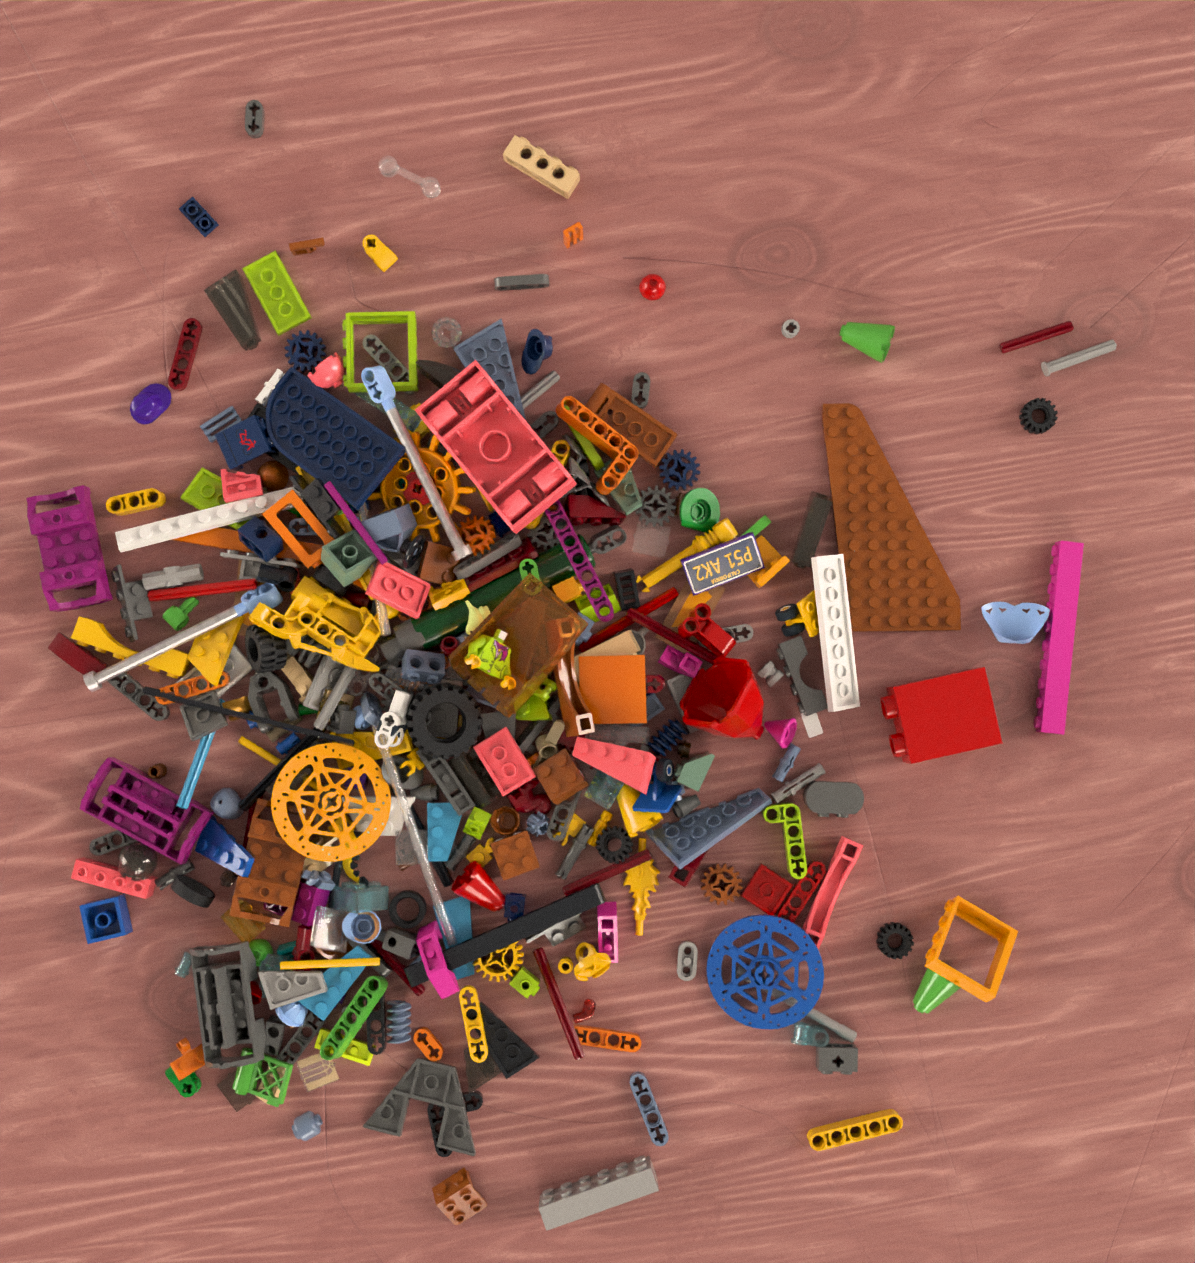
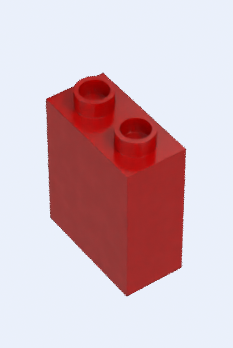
M985 667L966 669L886 687L888 696L880 698L884 718L886 720L893 718L896 734L889 735L892 754L895 758L902 756V760L905 763L913 764L1003 744Z

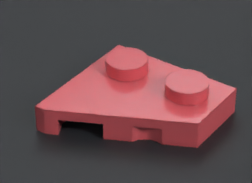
M220 469L225 503L264 495L260 475L245 474L239 471L231 473L227 469Z

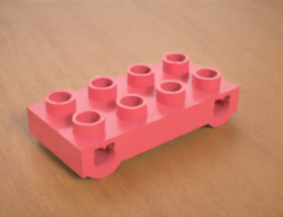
M476 360L415 409L420 418L515 534L577 485L560 461Z

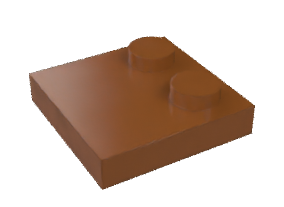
M425 541L417 577L439 585L455 581L456 575L453 569L460 564V560L455 561L451 553L455 551L454 548Z

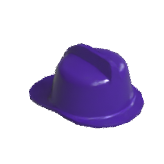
M157 383L145 387L131 402L130 412L133 419L140 424H150L155 421L171 404L172 398L168 388Z

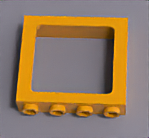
M956 896L952 900L949 899L944 906L946 911L938 922V931L932 937L933 945L926 953L925 958L927 961L925 967L982 1001L988 1002L997 995L1018 931L960 896ZM954 915L998 941L984 986L938 959Z

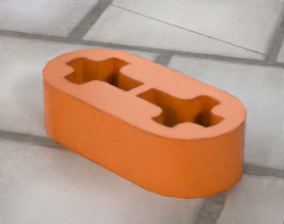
M427 1027L418 1028L413 1036L415 1044L430 1061L440 1060L444 1052L441 1043ZM419 1032L421 1034H427L426 1040L428 1041V1043H426L424 1039H418ZM429 1045H431L433 1049H439L438 1056L436 1054H430L432 1050L429 1047Z

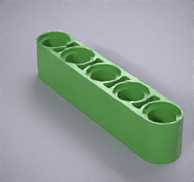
M370 976L365 980L321 1045L320 1055L323 1059L333 1060L343 1055L386 991L388 982L385 977ZM375 980H377L379 984L377 990L373 986ZM364 996L367 998L366 1006L363 1004ZM353 1013H355V1015H356V1021H355V1022L352 1021V1014H353ZM342 1029L345 1031L344 1039L341 1037ZM331 1046L334 1048L333 1055L330 1054Z

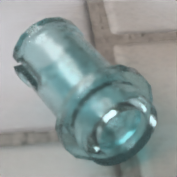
M184 952L178 967L174 968L176 970L175 975L182 978L189 975L188 971L192 965L190 952Z

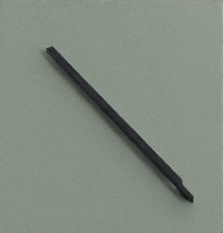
M147 686L142 691L144 694L160 697L161 699L349 746H354L355 743L351 739L162 693L159 689Z

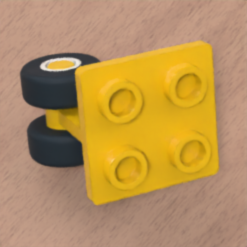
M815 590L797 602V605L787 604L776 610L777 620L785 621V624L781 627L784 636L797 635L805 629V626L810 637H814L819 633Z

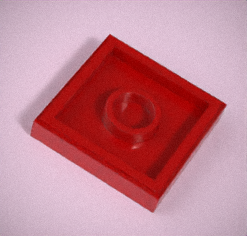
M760 863L740 896L768 915H775L793 887V884Z

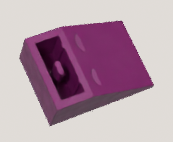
M300 879L291 920L305 926H319L322 923L330 890L318 889L314 884L309 886L306 884L307 880ZM264 902L262 909L283 916L288 907Z

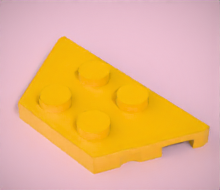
M242 616L194 639L187 659L214 686L218 685L244 620Z

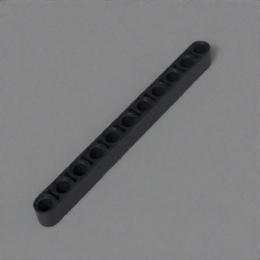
M600 884L590 885L443 950L442 953L448 970L456 969L606 902L607 900ZM422 960L404 968L411 987L429 980Z

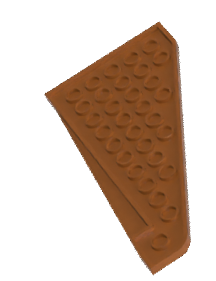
M850 403L822 404V427L826 446L838 554H843L852 632L961 630L960 598L863 413L857 406Z

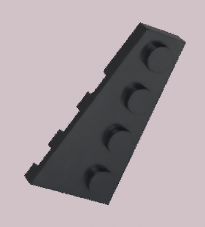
M482 1001L479 1002L488 1051L506 1079L539 1059V1055ZM469 1009L466 1015L469 1019H475L477 1011ZM474 1028L480 1037L481 1031L477 1028Z

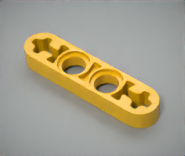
M466 985L461 989L459 999L469 1052L474 1062L481 1063L488 1056L486 1035L477 990L471 985ZM466 990H469L470 993H473L470 999L471 1004L465 1007L464 1004H468V998L463 995L466 993ZM469 1009L477 1011L475 1019L467 1017L466 1012ZM474 1028L481 1031V1036L477 1039L472 1038L470 1035V1031ZM483 1041V1043L479 1044V1047L485 1053L482 1054V1057H479L478 1054H474L477 1051V1045H472V1043Z

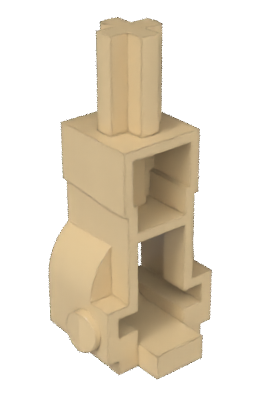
M287 653L286 665L281 670L301 695L299 701L304 703L314 677L298 661L297 657H291Z

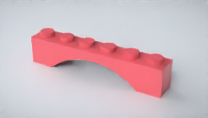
M844 836L840 838L802 926V929L812 938L818 950L825 936L827 925L839 893L863 848V845Z

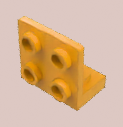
M762 535L756 539V543L765 568L747 575L758 588L767 583L790 561L785 555L782 557Z

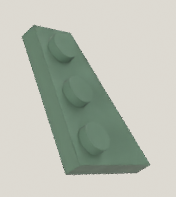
M613 459L604 463L605 467L600 470H594V474L598 479ZM614 466L615 470L620 473V470ZM630 468L619 485L609 493L626 516L642 506V501ZM604 481L605 485L610 487L609 483Z

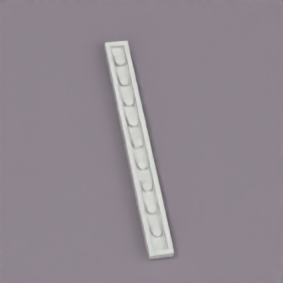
M294 487L261 496L115 532L120 552H125L249 520L254 516L261 517L266 510L292 489L298 493L303 501L304 497ZM290 503L282 511L292 509L295 507Z

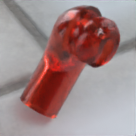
M586 999L582 1011L572 1015L575 1024L593 1017L596 1008L594 1000Z

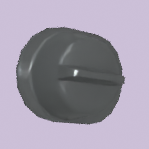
M392 755L383 761L381 773L388 785L403 789H414L422 783L424 778L422 769L418 770L416 768L415 772L407 777L406 774L410 771V768L408 766L402 769L399 768L403 762L410 761L408 758Z

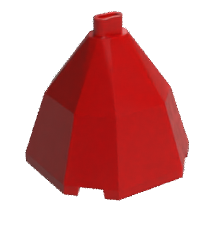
M718 657L713 660L714 665L707 670L704 668L698 670L679 703L680 708L684 712L683 722L713 735L731 738L753 737L755 740H758L764 731L762 726L764 701L749 662L745 659Z

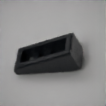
M629 568L615 571L614 577L621 610L639 608L640 601L634 570ZM630 575L629 579L620 580L619 578ZM632 584V586L621 588V585ZM633 591V594L623 596L624 592ZM635 599V602L624 604V600Z

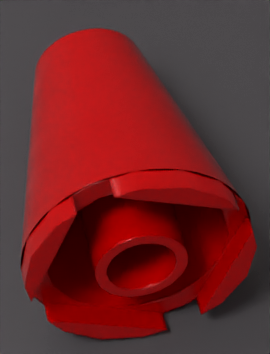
M476 860L470 862L463 869L465 871L463 875L457 876L451 890L456 895L492 912L500 911L506 903L504 894L480 863Z

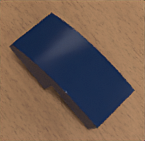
M193 196L179 208L183 215L205 238L219 226Z

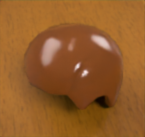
M509 806L495 809L490 818L493 830L505 836L515 833L521 823L519 813Z

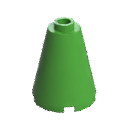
M847 322L846 325H842L839 336H842V341L874 360L883 363L891 345V338L894 336L895 326Z
M927 968L913 999L914 1008L922 1014L924 1012L929 1013L961 989V987Z

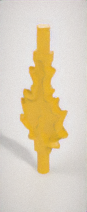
M639 838L638 852L646 849V838ZM654 859L625 871L627 876L623 886L630 885L629 893L634 892L632 897L635 899L631 910L634 911V920H636L635 935L638 936L643 935V920H645L647 915L645 909L651 908L647 897L650 896L648 891L656 892L654 885H659L656 876L660 874V871L652 865Z

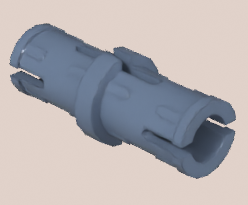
M790 743L783 758L779 760L780 763L772 775L773 778L783 782L790 768H793V763L801 748Z

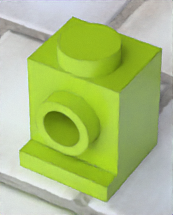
M474 806L463 832L480 840L492 814Z

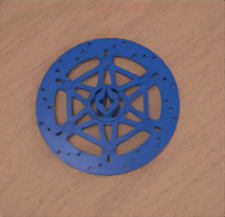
M751 915L731 923L715 939L708 955L707 979L716 1002L730 1017L753 1028L779 1029L798 1022L813 1009L822 992L824 966L816 944L798 925L774 915ZM756 930L760 931V938L741 947H736L732 943L743 934ZM772 932H778L787 936L798 945L799 949L794 952L774 940ZM764 943L768 944L769 955H762ZM759 944L757 956L744 951ZM772 945H775L787 954L774 957ZM724 955L732 958L731 982L727 984L723 982L721 969ZM739 955L749 958L752 961L748 965L739 957ZM792 959L786 966L781 967L780 961ZM804 960L807 961L809 968V981L805 990L798 987L799 963ZM736 962L747 970L738 978H736ZM756 966L755 974H752V969ZM764 966H765V970H766V972H767L766 978H765V974H764V972H763ZM792 966H794V982L783 974ZM775 970H776V971H778V975H776V977L774 978V974H775ZM749 977L751 983L738 985L743 979ZM780 980H783L791 989L785 988L778 983ZM756 987L758 999L743 990ZM773 988L786 993L771 1000ZM761 989L768 990L766 1001L762 1000ZM736 992L756 1004L758 1012L742 1007L731 995ZM790 997L798 1001L785 1011L774 1014L770 1013L771 1006Z

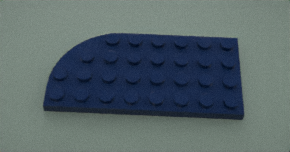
M292 366L276 384L269 397L266 407V427L275 447L287 459L313 478H320L324 484L330 481L341 497L357 510L360 509L405 453L404 446L327 391L316 386L310 379Z

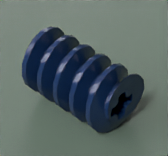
M675 717V721L667 720L670 725L669 727L662 725L664 732L657 730L659 737L651 736L653 743L646 741V744L658 756L666 757L665 749L672 751L670 744L677 746L676 738L683 740L681 733L689 734Z

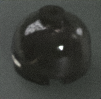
M139 841L127 844L120 851L117 860L119 873L125 878L126 876L131 877L134 881L145 880L151 877L158 867L156 851Z

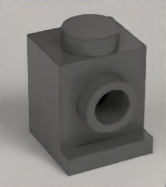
M338 704L330 717L331 724L327 725L326 729L336 734H353L357 711L350 709V705Z

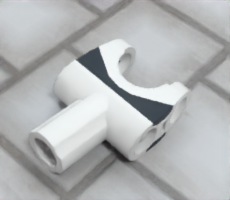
M401 690L395 691L389 712L381 716L374 740L378 747H395L402 742L407 729L406 713L413 696L412 694ZM384 734L386 745H382L379 741V737ZM396 735H397V737H398L397 742H396L395 744H392V743L394 742V739H395Z

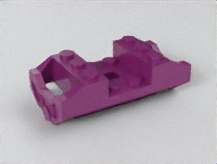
M108 757L96 772L94 779L89 782L79 808L181 865L187 862L200 833L214 813L193 798H191L187 809L179 808L177 803L180 794L148 778L147 773L114 757ZM113 768L123 769L116 784L109 786L107 790L109 792L108 795L104 796L101 801L104 804L101 809L95 803L98 790ZM195 809L200 810L202 815L191 828L188 839L184 841L181 850H173ZM140 810L144 812L150 811L147 817L139 813Z

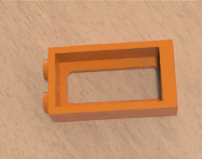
M292 489L262 515L308 569L311 567L315 569L323 563L321 561L322 547L314 554H308L277 517V514L291 503L322 539L324 545L335 540V538L329 535L323 523L316 518L313 511L298 493Z

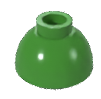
M255 939L249 943V947L256 959V966H263L271 960L273 949L268 941Z

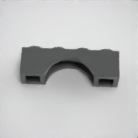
M798 636L777 644L778 649H776L779 659L784 661L785 666L783 670L786 677L791 679L790 689L794 696L797 695L799 700L797 707L800 714L804 713V716H809L828 709L823 691L808 687L800 677L799 667L801 661L808 654L802 637Z

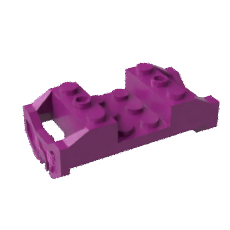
M84 485L73 487L67 491L26 498L31 535L37 536L44 572H39L41 585L49 605V610L53 612L76 610L81 607L103 604L113 600L93 512L90 488ZM77 499L80 502L78 505L37 513L35 507L59 504ZM96 583V595L92 597L78 598L79 600L58 603L54 598L55 592L79 589V587L87 585L94 586Z

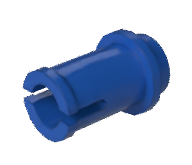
M292 732L281 743L277 742L278 745L275 747L281 755L288 754V751L301 740L295 735V732Z

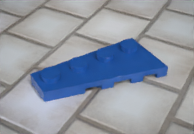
M212 815L200 834L195 851L242 877H248L255 860L254 857L242 845H239L235 841L234 836L228 834L225 831L226 828L219 824Z

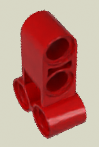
M698 604L690 611L689 617L679 624V635L683 638L694 636L716 656L726 657L736 645V641L709 618L711 609L707 604ZM697 610L703 613V617L698 616ZM685 624H689L692 627V632L686 629Z

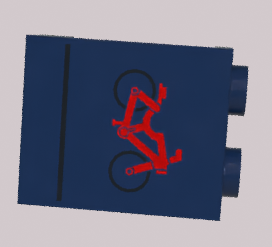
M256 415L215 434L230 470L239 471L244 468L243 464L267 452H277L268 434L265 419Z

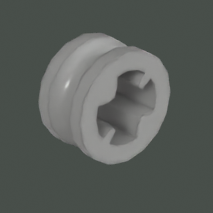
M789 319L782 326V334L786 338H793L798 334L800 326L797 321ZM789 324L795 327L792 333L786 330Z

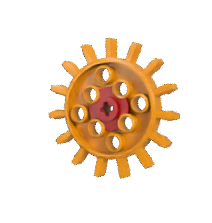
M411 432V438L436 488H439L442 492L441 498L450 516L455 510L461 514L469 515L472 510L459 504L461 493L470 494L476 492V488L461 486L459 475L465 473L461 467L455 468L451 462L453 457L449 452L444 455L437 451L440 441L435 435H433L430 446L427 448L421 447L419 432ZM398 437L393 438L395 441L401 444ZM405 452L380 483V492L372 493L367 500L382 498L386 507L385 510L379 512L382 513L398 507L395 504V498L399 497L402 501L401 506L410 504L417 522V526L411 535V541L420 534V529L426 528L429 529L433 543L440 541L437 525L441 524L438 516L434 517L431 515L430 509L432 504L424 488H421V491H419L418 488L422 484ZM404 459L409 462L408 470L402 466ZM440 469H443L446 473L444 479L438 476ZM400 478L404 479L406 483L404 488H401L398 484ZM414 502H417L420 506L418 512L413 510L412 505Z

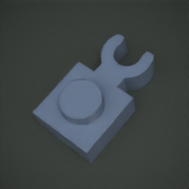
M305 870L301 875V878L307 879V885L312 886L314 884L318 889L332 891L336 885L331 879V875L326 871L312 870L311 872Z

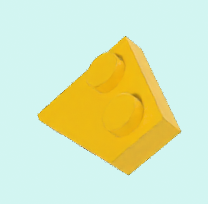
M464 579L442 583V588L433 589L430 586L428 592L435 611L445 608L450 603L461 600L470 594Z

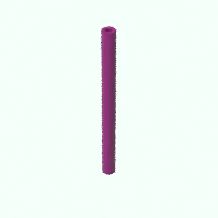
M330 481L327 482L324 487L382 565L388 561L386 556Z

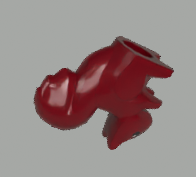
M531 779L523 784L522 787H518L516 794L506 795L516 812L529 813L534 811L536 815L539 811L543 814L550 812L552 801L545 793L534 795L532 789L539 784V780Z

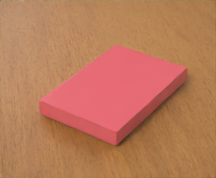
M378 560L365 594L418 619L431 584L388 562L382 565Z
M507 727L473 746L502 796L507 795L536 777L535 772Z

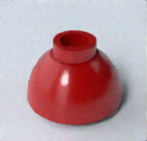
M648 274L641 280L639 290L641 295L647 300H658L664 295L666 285L661 276Z

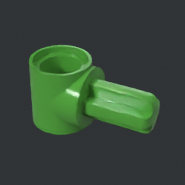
M189 597L179 607L171 606L167 609L162 618L176 631H179L189 622L187 615L199 604V601L196 597Z

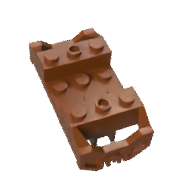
M258 798L248 833L249 839L246 848L255 860L248 877L238 876L229 916L290 927L306 857L292 849L284 841L273 821L258 819L259 814L265 807L271 808V801ZM286 804L287 813L299 814L296 806ZM302 808L306 820L310 818L314 810ZM315 817L310 824L311 827H313ZM293 826L296 831L302 829V827ZM238 897L286 906L288 909L281 918L255 911H241Z

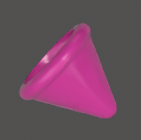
M790 718L766 721L764 727L777 741L779 746L785 749L790 745L795 736L797 720Z

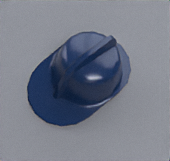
M533 329L529 332L521 359L522 368L526 374H535L539 370L542 361L552 355L553 345L551 336L543 335L538 329Z

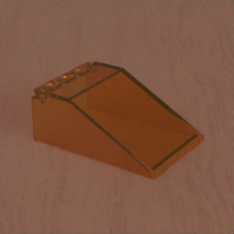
M529 573L448 657L451 668L455 669L454 671L464 680L471 676L467 683L478 693L483 688L486 689L481 695L488 702L495 705L499 701L500 703L496 706V709L509 719L537 691L586 629L588 623ZM497 629L506 632L507 636L503 644L511 649L510 670L511 677L516 681V687L508 690V687L502 688L500 684L503 679L492 677L478 668L471 669V664L467 665L464 660L468 654L470 642L481 635L493 638Z

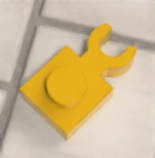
M418 747L407 755L410 761L403 762L399 767L400 769L405 766L410 768V771L406 774L407 777L412 775L416 768L421 770L425 766L416 753L419 750Z
M576 813L573 814L568 831L561 844L562 846L568 842L569 834L575 837L583 827V824L586 823ZM558 831L557 833H555L554 838L556 837V835H560L561 832Z
M490 837L485 847L479 844L466 856L469 862L476 860L484 867L493 858L490 855L492 849L489 842L494 838Z

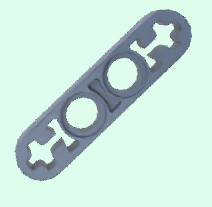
M634 1072L629 1079L630 1087L651 1140L656 1146H664L669 1139L668 1131L647 1078L642 1072ZM636 1077L643 1079L641 1081L643 1090L639 1093H636V1091H639L638 1084H633ZM645 1094L651 1098L650 1103L646 1105L640 1102V1097ZM650 1113H655L658 1116V1120L651 1123L647 1120V1116ZM657 1126L659 1128L660 1133L665 1134L663 1135V1140L655 1138L657 1136L655 1130Z

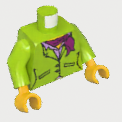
M497 629L493 638L481 635L470 642L468 654L464 658L467 665L471 664V669L478 668L492 677L503 679L500 684L502 688L508 687V690L515 688L516 681L511 677L510 670L511 649L503 644L507 633Z

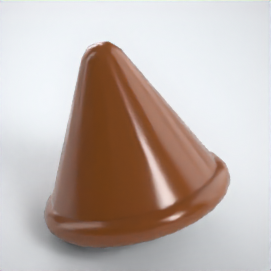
M278 461L265 462L257 472V475H260L263 488L266 487L268 492L282 490L287 485L289 478L287 468Z

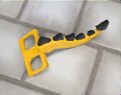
M345 815L346 821L351 825L353 822ZM339 817L334 822L343 831L341 817ZM330 825L328 829L334 833L335 830L333 826ZM354 827L349 835L352 840H355L363 832L355 831L356 827ZM359 855L343 860V869L349 878L357 882L359 887L370 886V882L364 876L359 877L360 872L358 870H353L358 867V864L353 860L358 861L360 859Z

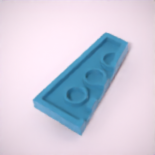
M460 896L433 905L446 949L473 937L469 900ZM474 961L453 969L456 980L475 974Z
M356 946L341 959L373 957L360 946ZM366 966L331 967L323 972L328 988L327 992L299 1000L298 1002L324 1021Z

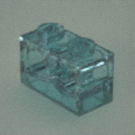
M598 770L584 796L610 810L624 783Z

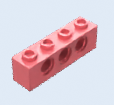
M83 857L76 859L71 879L147 899L153 896L156 886L155 879H158V877Z

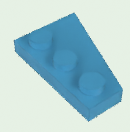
M449 802L427 803L428 862L448 861L462 815H457Z

